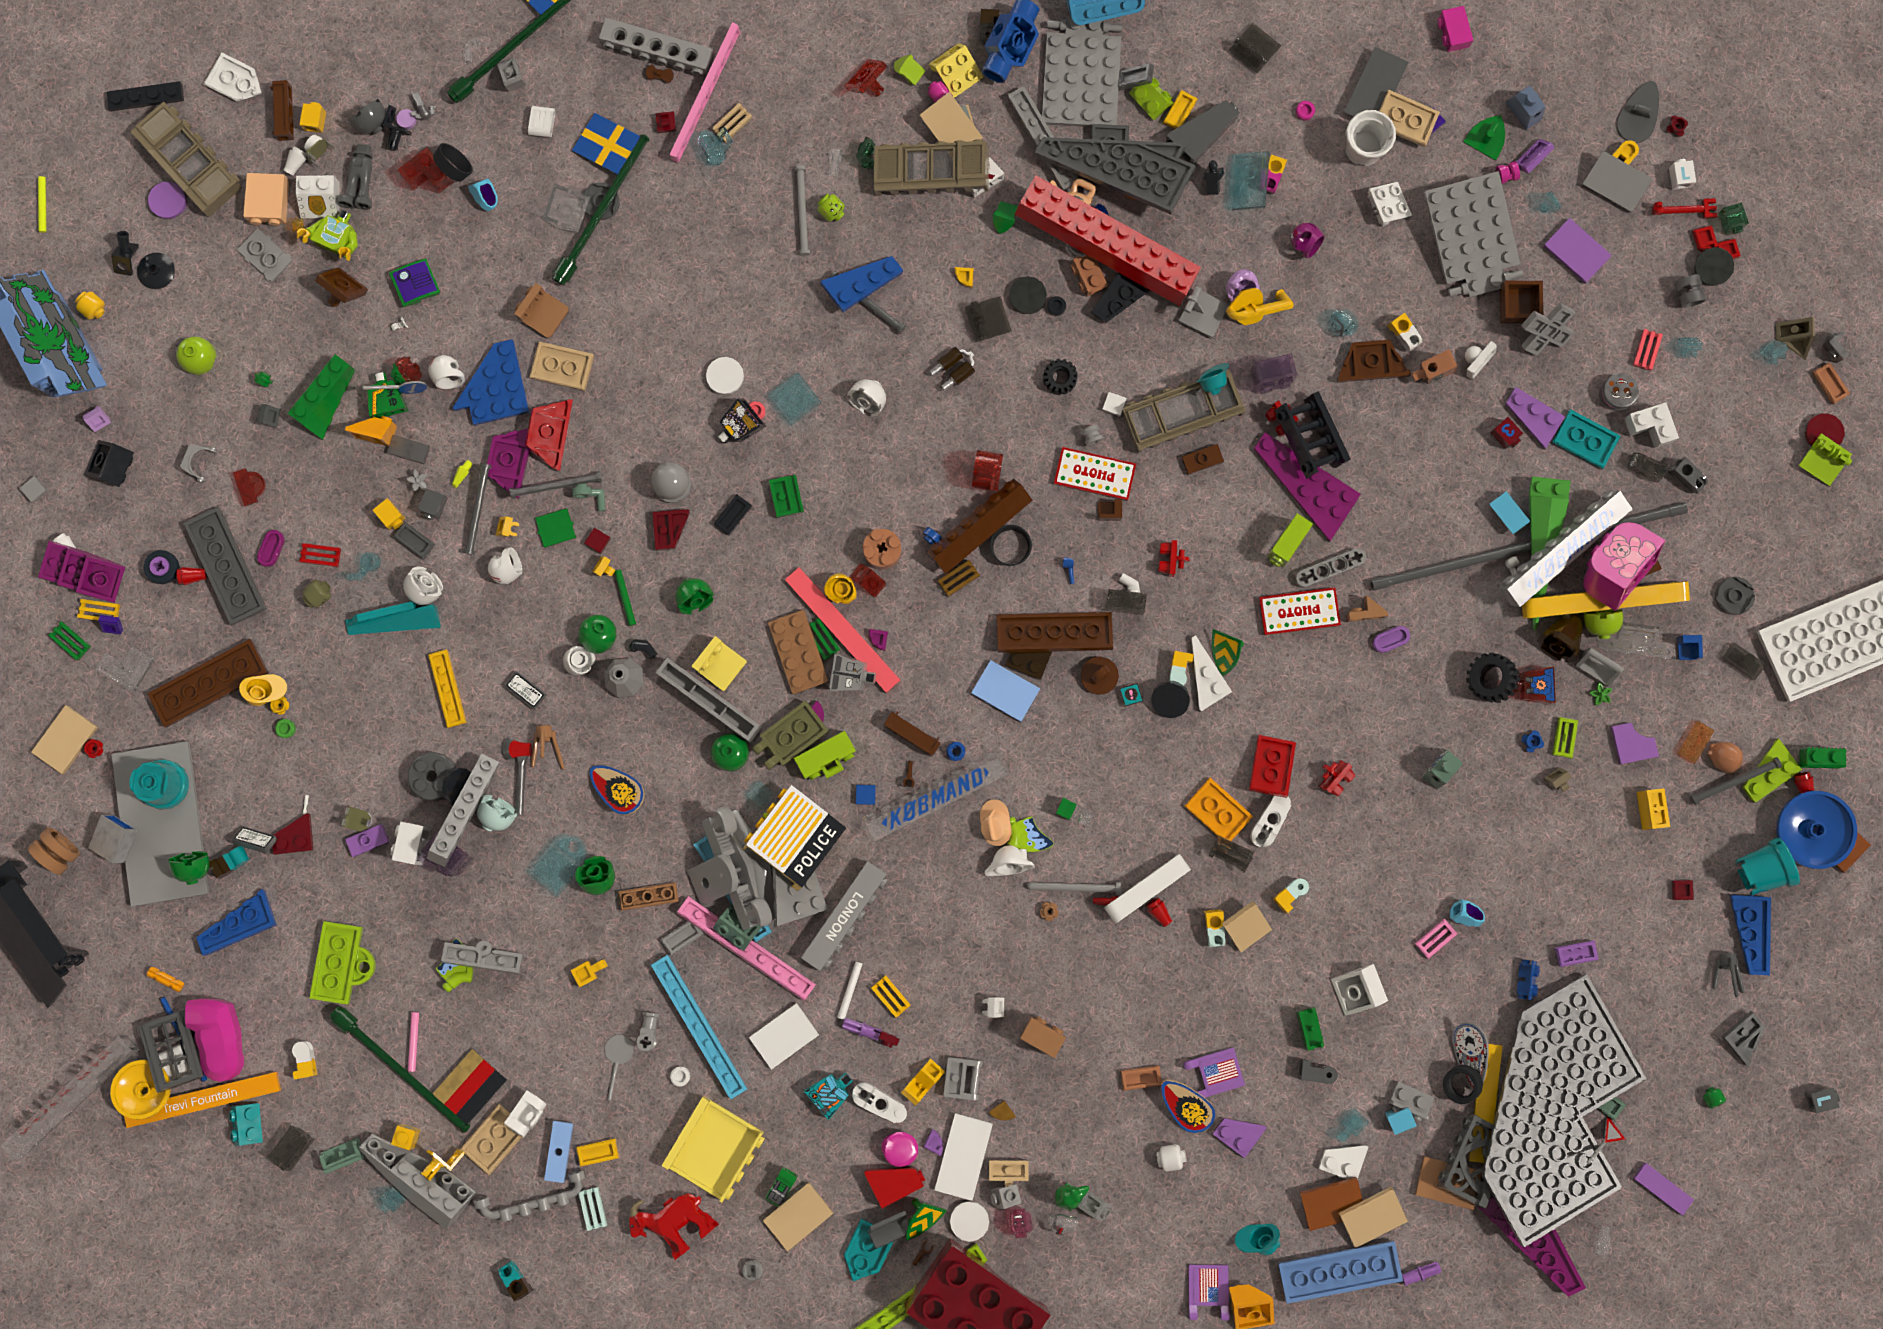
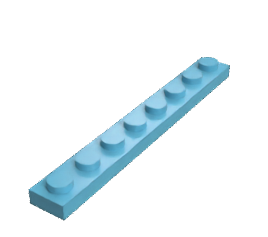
M669 955L651 965L730 1100L748 1089Z

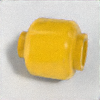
M83 292L75 300L76 310L89 320L95 317L99 319L105 313V302L94 292Z

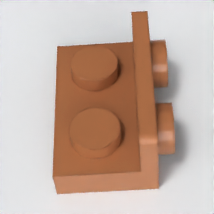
M1088 255L1079 259L1077 257L1073 259L1071 270L1074 276L1078 275L1080 282L1078 284L1082 293L1085 292L1088 297L1108 288L1097 260Z

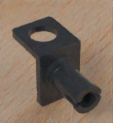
M388 105L383 126L390 130L386 147L398 150L401 135H404V133L412 135V132L392 125L396 108Z
M119 231L116 234L118 246L111 254L113 270L117 274L132 276L131 258L138 250L139 244L130 243L127 231ZM118 262L124 263L127 266V270L119 268Z

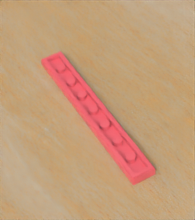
M800 567L785 579L852 656L857 660L867 663L866 671L876 673V682L886 693L901 681Z

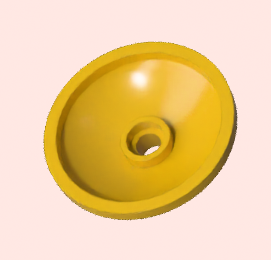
M137 1060L128 1063L118 1071L112 1081L110 1094L112 1103L120 1114L130 1119L141 1120L150 1118L163 1109L169 1099L171 1089L157 1093L148 1060ZM162 1068L165 1081L169 1082L170 1078L164 1068ZM147 1088L148 1092L145 1095H143V1089Z

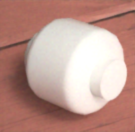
M1177 1144L1162 1146L1160 1152H1157L1159 1168L1162 1167L1166 1172L1181 1170L1183 1162H1187L1185 1150H1181Z

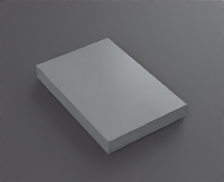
M1602 151L1582 184L1632 212L1653 178L1609 153Z

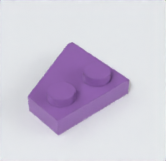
M1223 1118L1212 1134L1245 1158L1267 1127Z

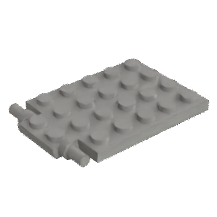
M1067 16L1066 19H1061V21L1048 20L1047 28H1059L1060 31H1066V33L1047 32L1042 117L1047 125L1091 127L1092 124L1116 125L1121 36H1104L1103 33H1109V31L1122 32V24H1109V22L1103 20L1085 25H1077L1072 21L1071 16Z
M1499 171L1424 191L1445 284L1463 279L1465 282L1460 284L1459 287L1448 289L1449 297L1459 294H1468V297L1477 296L1501 289V284L1505 280L1523 277L1522 270L1511 273L1509 271L1503 273L1502 270L1519 265L1520 260Z

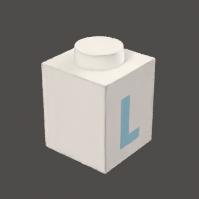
M1679 159L1674 161L1669 168L1672 190L1691 188L1696 183L1693 160Z

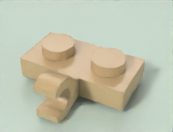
M989 1160V1181H1005V1187L1013 1185V1181H1029V1161Z

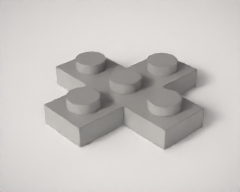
M1559 302L1547 317L1533 311L1522 324L1524 330L1532 333L1522 344L1524 350L1538 356L1549 342L1563 348L1575 334L1571 328L1565 326L1575 314L1574 310Z

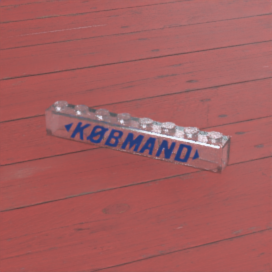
M991 752L984 756V761L980 763L977 760L966 765L968 769L962 772L958 769L949 774L950 778L946 780L940 778L932 782V787L926 789L924 786L915 791L916 795L910 798L906 795L897 800L898 804L894 806L888 804L880 808V813L874 815L872 812L864 816V821L861 824L871 844L1009 775L1010 773L1000 753L995 754Z

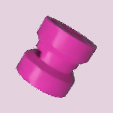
M1516 161L1510 162L1506 166H1496V172L1499 171L1502 184L1507 183L1508 180L1516 181L1520 179V169Z

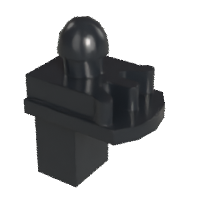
M1214 160L1209 162L1204 172L1203 180H1206L1207 195L1219 194L1220 180L1225 174L1224 167L1217 169L1218 165Z

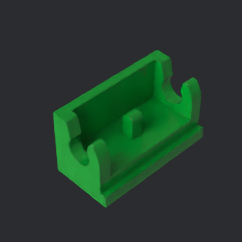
M1316 1008L1296 1011L1305 1050L1310 1051L1314 1050V1048L1324 1047Z

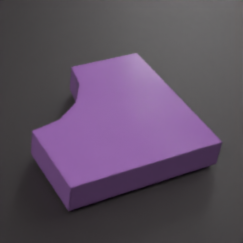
M1632 723L1611 727L1619 765L1659 757L1655 738H1647L1640 735L1634 730Z

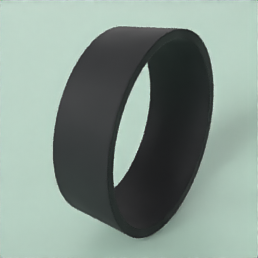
M441 143L433 154L436 166L452 180L461 182L473 172L469 160L450 144Z
M1004 525L991 537V553L1003 565H1019L1031 553V538L1027 531L1020 526ZM1009 530L1017 531L1026 539L1028 545L1027 554L1020 562L1006 564L996 557L993 548L994 542L1002 532Z

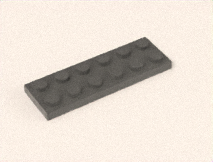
M216 507L183 523L230 625L233 626L266 610V605L221 508Z

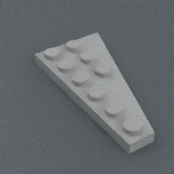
M773 867V890L775 891V902L773 903L775 910L774 927L828 910L815 871L799 891H796L792 888L794 883Z

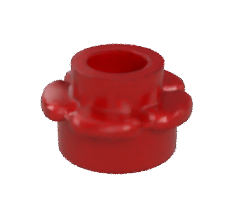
M91 739L85 744L84 751L90 758L101 756L103 753V743L100 740Z

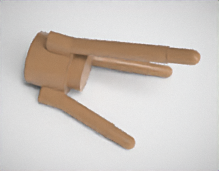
M537 726L536 733H534L535 740L531 767L535 766L538 743H540V757L544 758L545 743L550 742V739H552L560 767L563 770L565 767L556 740V731H552V726Z

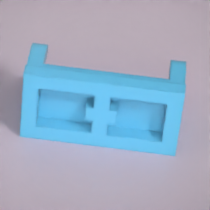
M1507 491L1489 504L1512 534L1530 522Z

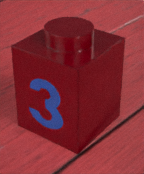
M1509 417L1490 432L1505 449L1509 446L1515 447L1521 441L1519 437L1523 434Z

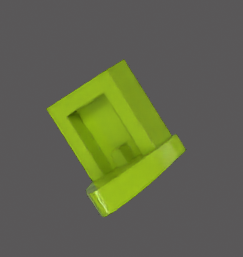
M911 54L901 57L894 63L895 71L914 86L926 71L913 59Z

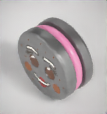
M1623 373L1614 374L1609 377L1600 389V398L1603 404L1615 411L1627 409L1636 401L1639 394L1636 381L1631 376Z

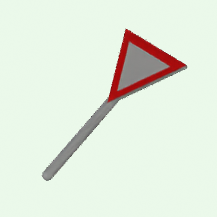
M1608 1116L1606 1117L1604 1140L1588 1159L1587 1164H1591L1606 1143L1626 1140Z

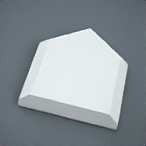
M224 53L220 54L204 82L205 86L235 101L262 94L255 69Z

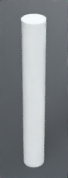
M855 961L837 1016L840 1019L845 1020L862 963Z

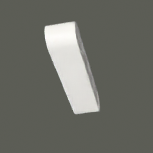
M1178 854L1105 906L1104 909L1116 924L1191 869L1182 856Z

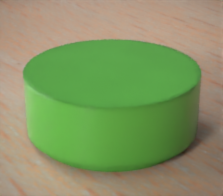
M282 719L277 722L275 731L281 738H290L295 734L296 726L293 721Z

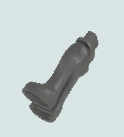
M357 144L356 151H353L349 165L346 193L339 195L336 200L339 206L350 209L357 207L360 210L372 208V201L369 199V183L373 157L370 145ZM360 179V188L356 198L357 182Z

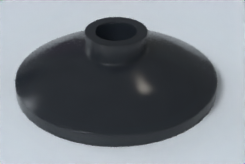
M151 253L140 261L137 275L140 282L147 288L161 289L169 285L173 280L175 266L167 255ZM156 266V271L151 272L152 267Z

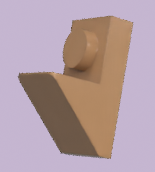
M1367 595L1363 597L1365 611L1362 608H1354L1346 614L1347 622L1382 619L1388 616V612Z

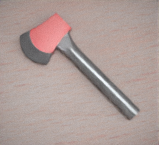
M508 738L503 744V755L507 760L517 758L518 773L515 814L523 815L525 768L528 756H531L532 744Z

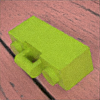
M843 731L794 759L805 779L809 778L812 781L821 776L819 773L821 771L824 772L828 779L844 770L840 761L844 760V762H847L854 758L856 750L847 733ZM833 762H836V766L828 770L826 769L825 766Z

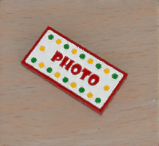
M1062 447L1054 485L1128 501L1136 463Z
M1335 588L1259 597L1264 636L1341 625Z

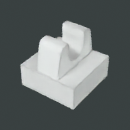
M992 997L982 1001V1003L988 1004V1010L982 1011L983 1015L991 1018L1004 1017V998Z

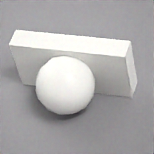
M1491 341L1483 351L1477 346H1471L1466 350L1465 359L1471 364L1467 369L1466 376L1471 380L1476 377L1496 353L1497 345Z

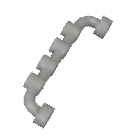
M578 1170L568 1174L570 1183L574 1182L575 1184L574 1188L569 1191H562L555 1195L544 1196L533 1201L501 1208L497 1211L488 1210L487 1206L490 1205L489 1197L485 1196L475 1199L473 1201L474 1207L479 1209L481 1214L488 1219L500 1218L501 1222L513 1219L512 1214L519 1213L520 1217L527 1216L532 1213L531 1209L538 1208L539 1212L551 1208L550 1204L556 1202L558 1206H563L570 1203L569 1199L577 1196L581 1191L582 1180L585 1178L584 1171Z

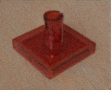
M868 59L848 80L844 87L850 92L861 94L869 88L874 96L877 97L882 94L881 92L884 91V87L876 79L888 66L883 61Z

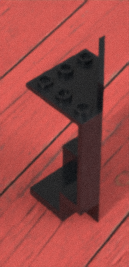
M8 860L0 866V942L43 1003L49 1008L67 986L62 977L69 973L68 969L73 965L78 966L85 961L84 957L89 953L87 951H66L23 890L27 883L19 873L25 870L27 865L24 861Z

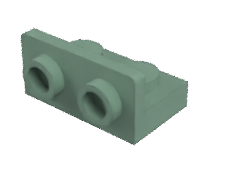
M732 904L719 917L713 927L715 931L742 951H745L749 943L762 928L757 925L742 930Z

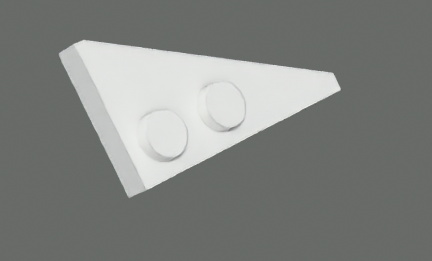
M1195 635L1191 638L1192 652L1194 654L1199 711L1201 712L1232 691Z

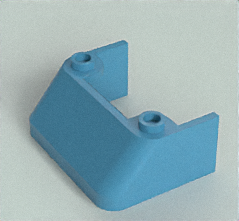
M1065 0L1071 19L1077 25H1085L1138 13L1145 6V0Z

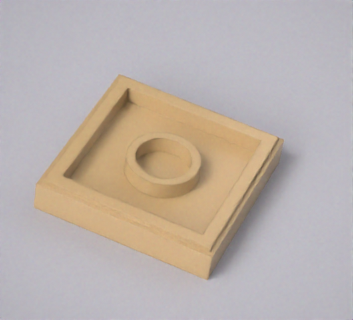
M1254 901L1222 923L1240 952L1246 950L1272 930Z

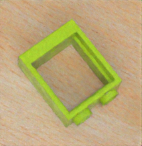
M1297 513L1269 553V562L1276 567H1284L1313 523Z

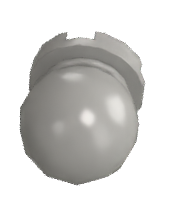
M666 462L654 470L651 477V485L656 495L662 501L679 503L689 495L691 479L681 465L674 462Z

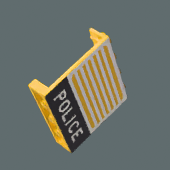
M791 785L787 790L783 788L777 797L780 800L776 804L772 803L766 811L768 813L765 819L761 817L755 825L757 830L754 834L750 832L743 841L746 844L742 849L750 848L794 883L792 888L799 891L845 831L846 827Z

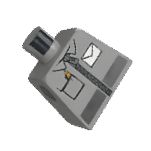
M834 654L829 690H863L864 683L875 684L876 673L866 671V662L843 654Z

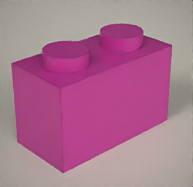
M1460 6L1442 10L1437 23L1439 29H1442L1443 32L1442 42L1444 47H1447L1448 52L1469 48L1473 42V37L1465 7Z

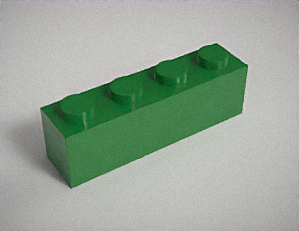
M335 354L288 414L323 440L327 428L333 420V415L341 403L340 400L354 375L355 369Z

